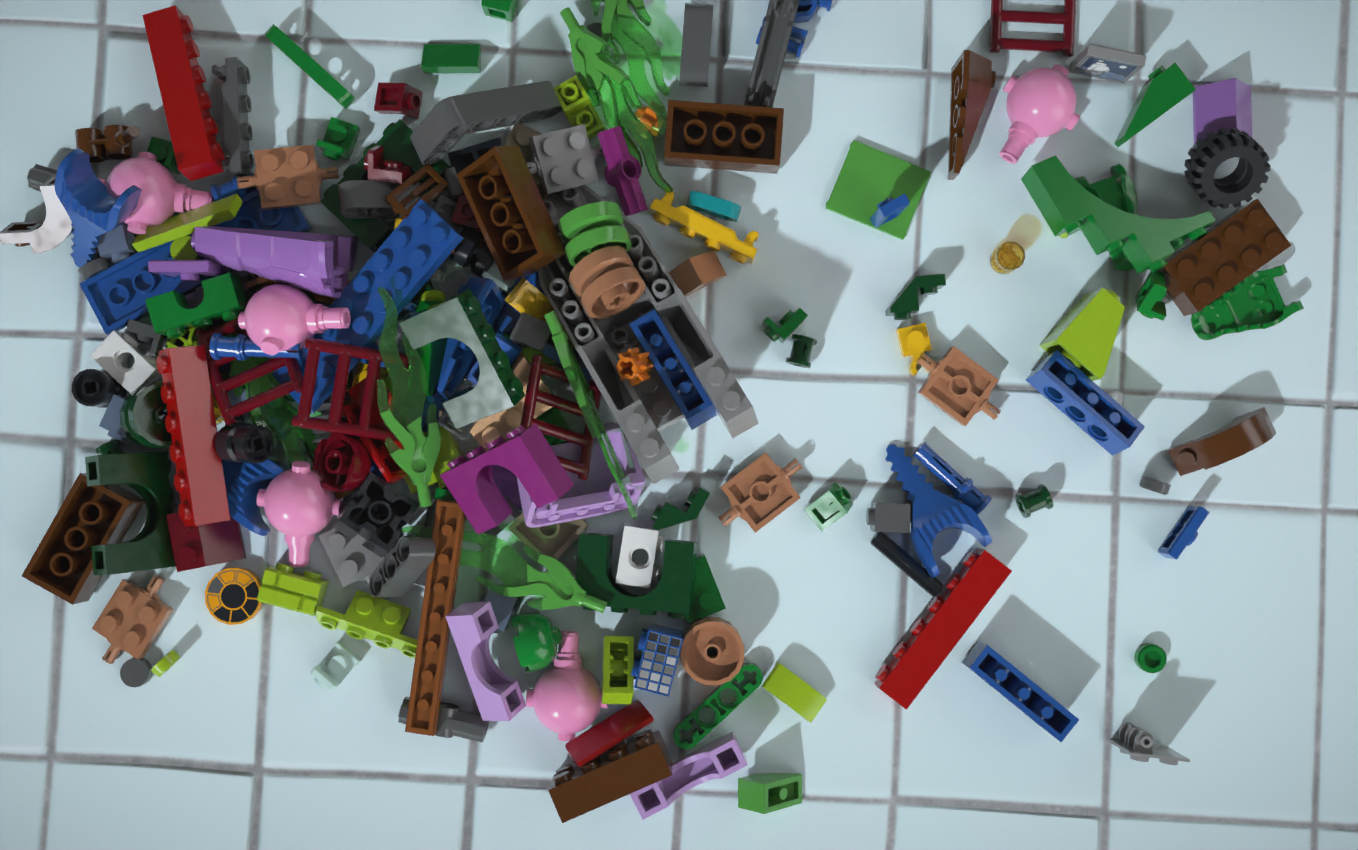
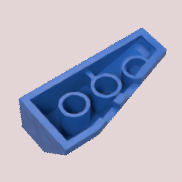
M470 277L467 283L459 288L457 294L470 289L479 300L481 311L487 322L492 326L506 303L505 298L493 280ZM448 338L437 388V391L445 399L454 394L475 357L473 351L466 344L453 338Z

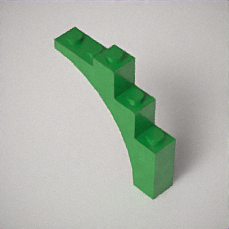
M1056 155L1032 165L1021 178L1055 237L1065 232L1068 235H1072L1081 229L1096 255L1106 251L1112 254L1123 249L1138 274L1148 269L1153 273L1168 264L1166 259L1177 248L1185 244L1184 240L1190 238L1193 242L1208 233L1206 228L1216 221L1210 211L1186 218L1158 219L1147 218L1120 210L1087 191L1068 173Z

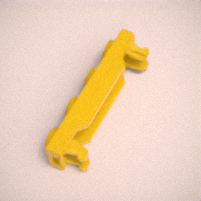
M669 188L665 190V196L661 200L657 198L653 200L650 206V214L654 215L653 219L664 226H668L670 223L678 227V232L691 239L696 236L704 240V245L717 252L722 249L730 253L729 257L738 263H752L757 252V248L753 247V243L758 239V232H749L743 242L737 239L734 230L684 205L676 208L673 207L674 192Z

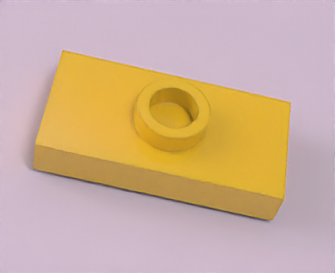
M523 277L505 298V301L521 314L524 312L545 322L547 321L544 315L555 311L548 298Z

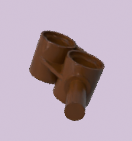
M108 125L103 127V131L96 128L75 130L76 149H81L88 153L90 163L112 159L133 158L132 140L140 135V130L136 126L128 127L125 125Z

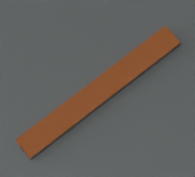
M437 499L432 532L436 553L433 561L427 568L405 732L434 736L437 731L450 637V628L445 616L451 613L454 608L466 522L464 512L457 501Z

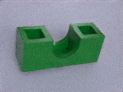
M226 273L201 281L204 298L202 303L193 309L189 307L185 294L176 291L145 299L155 333L165 335L168 338H177L185 335V330L194 327L196 330L206 329L213 326V321L219 319L229 321L237 318L240 312L245 311L248 304L240 277Z

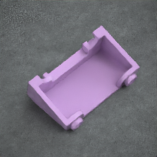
M612 422L601 425L595 434L588 479H578V474L566 471L574 486L558 500L537 508L521 481L517 478L526 526L532 528L625 511L637 503L645 484V479L634 450L619 424ZM574 443L550 446L555 455L579 462L582 446Z

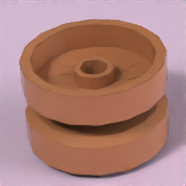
M607 246L592 252L574 266L569 276V281L577 295L581 297V303L591 318L595 319L608 318L629 308L641 297L646 286L637 269L633 268V262L626 250L620 246Z
M704 617L694 621L685 630L681 646V662L685 671L693 680L704 685L719 686L731 681L739 673L744 662V645L738 630L729 621L720 617ZM715 647L717 654L713 656L711 653L707 654V649Z

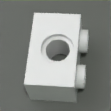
M113 330L90 357L130 394L139 388L157 383L162 378V374L157 369V357L149 355L150 351L146 352L139 346L141 341L135 339L136 336L128 331L122 333ZM131 355H133L135 360L134 365L131 368H129L127 365V360Z
M624 525L615 583L650 589L651 582H657L659 565H654L655 553L661 554L664 537L658 536L659 530ZM636 549H644L647 551L649 559L644 564H637L632 558V553Z

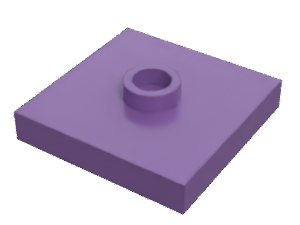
M210 260L148 261L149 272L167 276H181V280L198 281L199 276H220L230 273L229 267Z

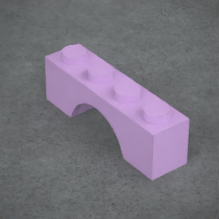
M490 601L463 603L445 617L482 720L510 721L526 706L518 680L503 673L491 657L489 639L492 633L499 628Z
M731 732L673 762L672 776L635 791L630 796L644 820L669 807L675 799L695 786L709 780L722 779L748 765L747 760L734 733Z

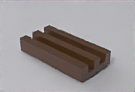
M426 164L385 196L384 201L388 205L391 204L393 210L401 214L402 219H406L418 201L406 209L405 207L437 182V186L420 198L430 203L448 188V183L429 164ZM429 174L431 178L417 187L400 202L397 200L398 197Z

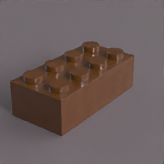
M668 100L664 165L777 174L780 167L784 108Z
M495 146L457 174L503 281L522 279V277L527 278L566 253L519 146Z
M1258 199L1239 207L1208 229L1206 235L1193 242L1191 241L1166 259L1168 264L1157 270L1164 273L1165 285L1167 286L1166 292L1184 316L1199 312L1292 246Z
M80 473L24 570L22 577L72 605L89 601L103 576L94 575L92 546L122 543L143 506L144 500L118 485L87 487L86 473Z
M651 729L643 731L635 736L636 740L628 744L622 741L609 749V752L596 757L582 767H572L571 764H568L556 770V775L553 776L548 791L561 822H567L672 776V759L660 731L657 730L653 733Z

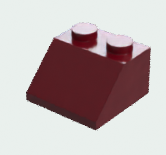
M179 512L166 515L177 572L246 558L240 523L232 517L228 521L199 526H185L184 521L180 519Z

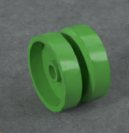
M611 201L589 203L573 209L559 219L558 228L561 238L564 242H567L565 251L571 266H575L592 252L607 246H620L626 252L630 250L632 244L626 228L622 227L624 219L617 203Z

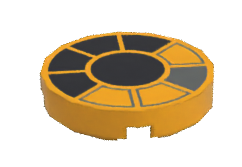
M240 567L226 568L216 573L208 582L205 590V604L210 614L219 622L228 625L245 623L253 619L262 609L263 603L257 601L262 582L251 570Z

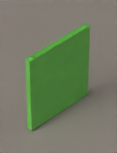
M853 140L830 198L826 202L825 209L903 240L907 235L906 232L926 183L930 178L931 171ZM906 194L910 202L909 206L898 217L878 228L874 227L870 218L877 211V205L890 197L894 200Z

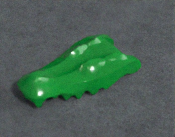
M1121 164L1110 168L1112 177L1089 184L1084 176L1075 178L1087 191L1105 203L1125 212L1138 215L1136 190L1133 181ZM1123 249L1112 254L1109 253L1115 270L1129 271L1135 269Z
M1285 264L1252 273L1199 312L1193 313L1190 320L1198 338L1206 341L1225 334L1266 329L1303 310L1304 307L1301 301L1292 302L1285 306L1273 278L1287 273Z

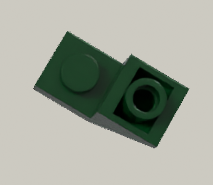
M945 274L914 277L886 309V316H894V320L911 319V314L919 311L918 291H920L921 295L937 294L938 289L946 285Z
M700 487L697 492L692 490L684 504L689 507L686 512L668 502H665L664 506L658 504L650 520L655 522L652 528L660 530L697 519L710 492Z

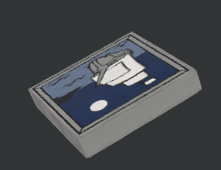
M1089 44L1071 62L1069 73L1124 84L1145 66L1147 56Z

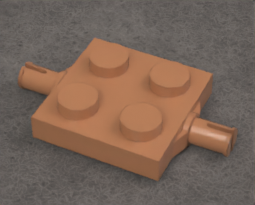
M313 145L254 150L256 164L254 175L238 176L237 181L239 183L237 185L239 189L256 187L260 193L263 210L322 204L320 202L322 200L320 191L322 180L339 179V171L337 166L320 169L316 162Z
M951 346L943 358L937 362L925 353L919 356L920 358L917 359L916 363L927 369L929 373L927 380L917 393L962 426H966L971 418L981 410L993 420L998 417L997 414H1000L1001 410L988 400L992 389L999 379L954 346Z
M765 452L720 486L729 498L731 505L729 510L718 517L720 521H723V525L726 527L739 516L756 533L799 500L801 497L792 487L789 478L803 468L801 464L796 465L798 460L794 458L785 467L781 468L774 464Z
M154 574L146 588L138 586L129 579H122L92 627L93 630L105 637L111 644L102 657L103 661L113 664L121 650L126 651L136 659H143L174 610L162 602L156 594L165 581L164 577Z

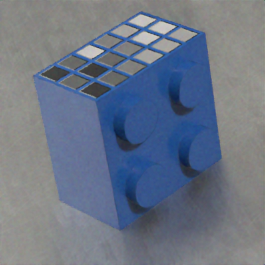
M654 623L649 624L648 630L642 629L638 650L643 652L641 658L635 656L631 676H634L635 679L634 688L669 697L683 642L682 630Z

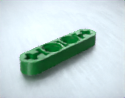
M273 24L264 33L279 50L345 109L356 100L349 91L277 26Z
M750 662L742 664L739 673L731 681L719 685L687 714L674 728L673 739L675 744L685 750L693 748L761 685L763 680L759 666ZM745 670L748 672L755 670L754 677L756 681L753 683L749 680L742 685V688L746 691L741 693L738 686L732 681L737 679V682L740 683L745 678L743 674ZM726 688L733 689L737 694L735 701L729 704L724 703L720 699L722 690ZM704 708H711L716 714L715 719L710 723H704L699 718V712ZM694 718L696 724L704 730L699 732L698 728H695L691 733V741L688 739L681 741L680 730L688 731L693 727V723L690 720Z

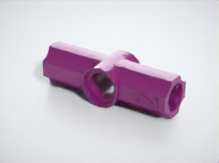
M613 127L598 133L597 135L607 162L604 176L607 183L616 189L624 215L630 216L648 210L638 180L642 173L641 165L635 157L630 156L621 127Z

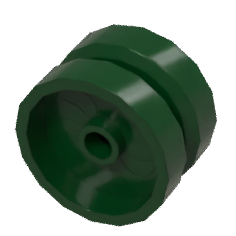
M163 383L147 385L132 391L124 400L120 410V425L125 435L136 445L148 449L172 445L171 433L167 431L165 425L168 411L167 405L162 401L161 397Z

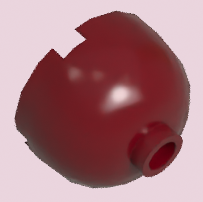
M331 433L330 435L332 436L319 442L314 452L313 470L318 471V474L323 479V481L319 480L325 490L337 492L351 491L361 486L371 472L372 457L358 437Z

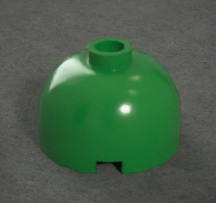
M536 612L512 617V628L518 627L517 636L513 637L514 645L521 667H526L525 673L547 667L557 655V644L562 643L559 627H553L549 618Z

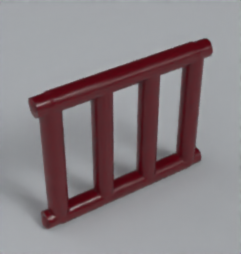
M991 0L990 53H999L1000 49L1063 52L1065 57L1073 56L1076 0H1064V13L1002 10L1003 0ZM1002 22L1063 25V41L1001 38Z
M238 317L208 331L204 329L195 331L198 346L205 345L209 379L226 425L235 423L236 417L295 390L297 393H301L303 375L297 359L280 357L270 359L223 381L218 367L237 358L223 357L221 360H214L210 354V339L214 333H221L225 336L241 329L238 324ZM287 367L291 380L231 406L227 394L228 391L279 368Z
M306 338L305 349H308L298 414L294 415L291 422L292 426L399 442L390 429L371 426L381 362L399 365L391 413L402 425L411 366L414 367L417 357L398 352ZM320 352L339 355L328 419L310 417ZM351 357L369 360L359 424L341 422Z
M533 355L520 425L522 424L525 429L536 423L542 434L582 446L579 462L557 456L565 471L578 474V479L587 480L602 394L594 380L591 379L587 387L591 391L589 398L590 406L581 409L578 403L538 390L541 374L569 384L570 381L564 369L543 362V357L539 355ZM536 402L586 418L584 435L535 419Z

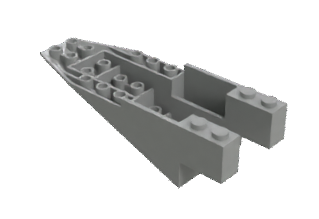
M586 185L555 192L543 198V202L564 249L567 242H564L561 238L558 228L559 219L577 207L606 201ZM622 213L624 219L622 227L626 228L632 244L627 254L633 262V268L637 269L646 285L644 293L629 308L608 318H591L581 303V297L577 295L569 281L570 272L574 266H571L566 253L538 270L540 286L653 484L680 469L659 432L682 420L684 416L654 367L648 373L651 377L649 380L641 381L640 384L631 386L630 379L621 381V376L615 368L620 360L619 353L628 352V349L634 347L639 348V353H645L629 325L643 315L655 309L713 403L717 414L732 438L759 423L749 399L682 291L675 284L643 230Z

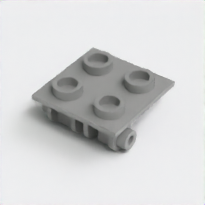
M1129 722L1123 723L1120 726L1118 740H1110V743L1120 748L1121 753L1129 754L1130 759L1149 762V758H1157L1159 762L1168 765H1178V761L1190 762L1189 758L1167 746L1153 745L1154 740L1150 733Z

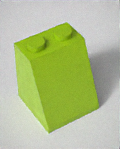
M1100 288L1088 293L1079 300L1039 346L1049 355L1056 350L1059 351L1092 381L1099 380L1105 374L1125 306L1119 302V296L1110 289Z

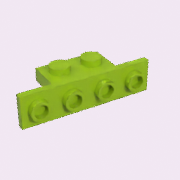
M359 590L356 591L345 615L317 605L315 609L316 618L322 627L329 630L337 628L346 631L349 636L355 639L366 638L374 641L381 648L389 649L392 647L401 650V653L407 657L415 658L417 639L402 635L411 615V608L380 597H373L371 594Z

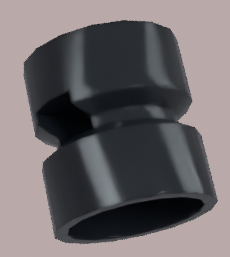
M469 228L461 235L463 240L457 245L454 253H451L450 259L463 268L470 266L473 274L483 278L481 275L484 271L488 272L494 262V258L487 243L484 242V237Z
M98 369L83 370L74 377L72 382L74 398L80 404L89 407L107 408L113 394L122 396L127 394V390L108 372Z
M226 425L219 430L215 439V449L218 456L227 462L263 463L270 457L274 447L271 432L262 425Z

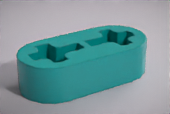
M690 191L686 207L694 211L730 222H737L741 211V206L736 203L697 191Z

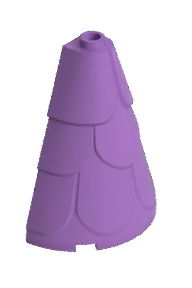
M199 226L195 227V232L191 236V246L196 250L198 256L234 270H245L280 284L291 285L318 295L340 298L341 292L350 283L348 272L354 270L358 237L337 234Z

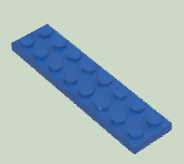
M258 190L240 198L243 202L234 219L214 225L218 227L306 232L312 228L300 206L263 210ZM172 240L138 252L79 284L105 334L109 335L113 330L119 331L127 327L129 319L138 321L148 316L149 311L145 299L170 291L187 295L197 287L202 286L201 281L217 276H199L198 281L181 280V276H167L149 272L148 261L174 260L170 253V247L174 241Z
M420 199L412 208L410 215L401 221L341 292V297L336 298L329 308L347 307L351 316L349 328L325 330L324 333L315 334L313 339L370 348L463 240V237L427 202ZM305 349L303 359L296 358L303 377L308 349ZM320 352L310 414H314L333 392L339 356L337 354ZM351 357L349 372L361 358ZM286 366L275 370L272 374L280 384L291 380ZM296 390L289 393L299 404L301 393H297Z

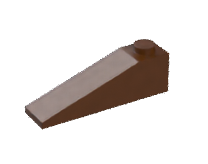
M964 50L951 68L948 180H954L961 171L991 88H994L996 72L992 71V61L971 50Z

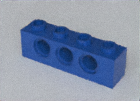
M655 309L630 323L629 325L644 352H649L648 357L651 363L654 364L656 372L691 430L717 416L713 403Z
M1057 350L1041 360L1026 379L1030 385L1112 456L1130 448L1145 428L1142 423Z
M979 640L961 662L1058 741L1062 742L1079 721L1075 715Z

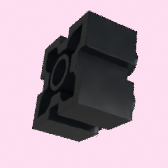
M370 472L351 497L357 503L350 501L344 507L332 527L351 539L357 534L365 538L366 540L362 546L382 558L391 551L401 535V532L396 530V528L401 529L409 523L420 503L401 491L394 496L387 491L391 484ZM375 510L379 512L378 520H375L371 514Z

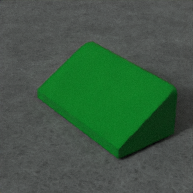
M424 44L421 69L425 74L481 73V45Z

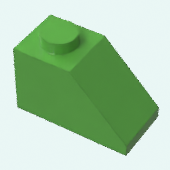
M756 773L738 778V808L767 814L802 803V774Z

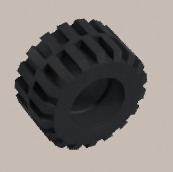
M1220 128L1217 134L1211 131L1206 134L1207 138L1202 141L1200 138L1195 143L1198 146L1196 149L1191 148L1188 155L1191 158L1185 160L1184 166L1188 170L1184 171L1191 188L1210 206L1216 208L1219 205L1222 209H1228L1230 204L1234 207L1241 206V201L1246 200V202H1249L1253 199L1251 197L1252 194L1255 192L1257 194L1260 193L1262 190L1260 187L1261 183H1267L1269 177L1265 173L1270 171V164L1267 162L1269 160L1268 154L1248 133L1240 132L1237 128H1231L1230 131L1226 128ZM1239 157V163L1230 175L1214 179L1215 171L1221 163L1230 158Z

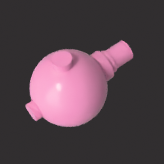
M1055 64L1052 69H1032L1022 74L1019 78L1011 75L1002 90L1008 93L1006 110L1012 125L1008 130V140L999 153L1000 157L1005 161L1016 164L1025 148L1032 145L1036 138L1052 136L1064 128L1071 131L1077 124L1080 115L1075 113L1077 105L1076 91L1072 82L1067 77L1069 71L1064 66Z
M139 152L138 158L127 159L117 164L110 171L106 179L99 178L107 187L109 194L115 198H119L132 185L142 189L137 207L124 222L128 224L127 230L135 234H145L147 228L166 222L174 212L185 213V210L190 211L214 202V197L211 192L193 190V188H188L187 184L177 183L173 174L165 166L157 162V156L150 152Z
M274 284L262 288L251 297L245 312H240L238 316L239 327L242 330H246L250 339L264 353L269 355H275L278 352L290 349L300 343V349L305 348L306 338L313 339L315 334L324 333L325 330L349 328L351 322L350 312L347 307L328 308L322 304H314L310 297L302 290L286 284ZM287 350V351H288V352H297V351H299V350Z
M306 461L293 462L291 469L278 474L270 482L267 489H260L257 494V506L264 507L269 522L274 528L284 534V540L289 547L288 564L292 567H305L309 565L310 546L314 541L315 533L325 528L333 515H340L343 510V498H337L335 491L325 490L321 487L319 480L323 481V479L318 474V471L310 468V463Z
M560 631L562 643L558 644L554 667L547 670L539 678L534 689H527L526 707H534L535 714L540 722L551 731L558 733V740L571 741L575 738V733L590 726L598 716L600 709L608 708V704H602V690L595 676L589 670L582 667L583 658L580 657V652H578L579 632Z

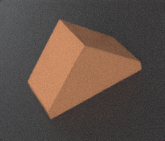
M714 250L691 257L669 272L685 297L727 276Z

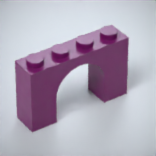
M536 423L525 429L521 424L506 433L507 438L504 439L502 435H499L486 443V448L479 445L466 454V458L462 454L447 463L449 468L440 475L477 534L498 526L513 513L494 481L492 474L493 465L502 466L514 473L537 508L558 500L574 486Z

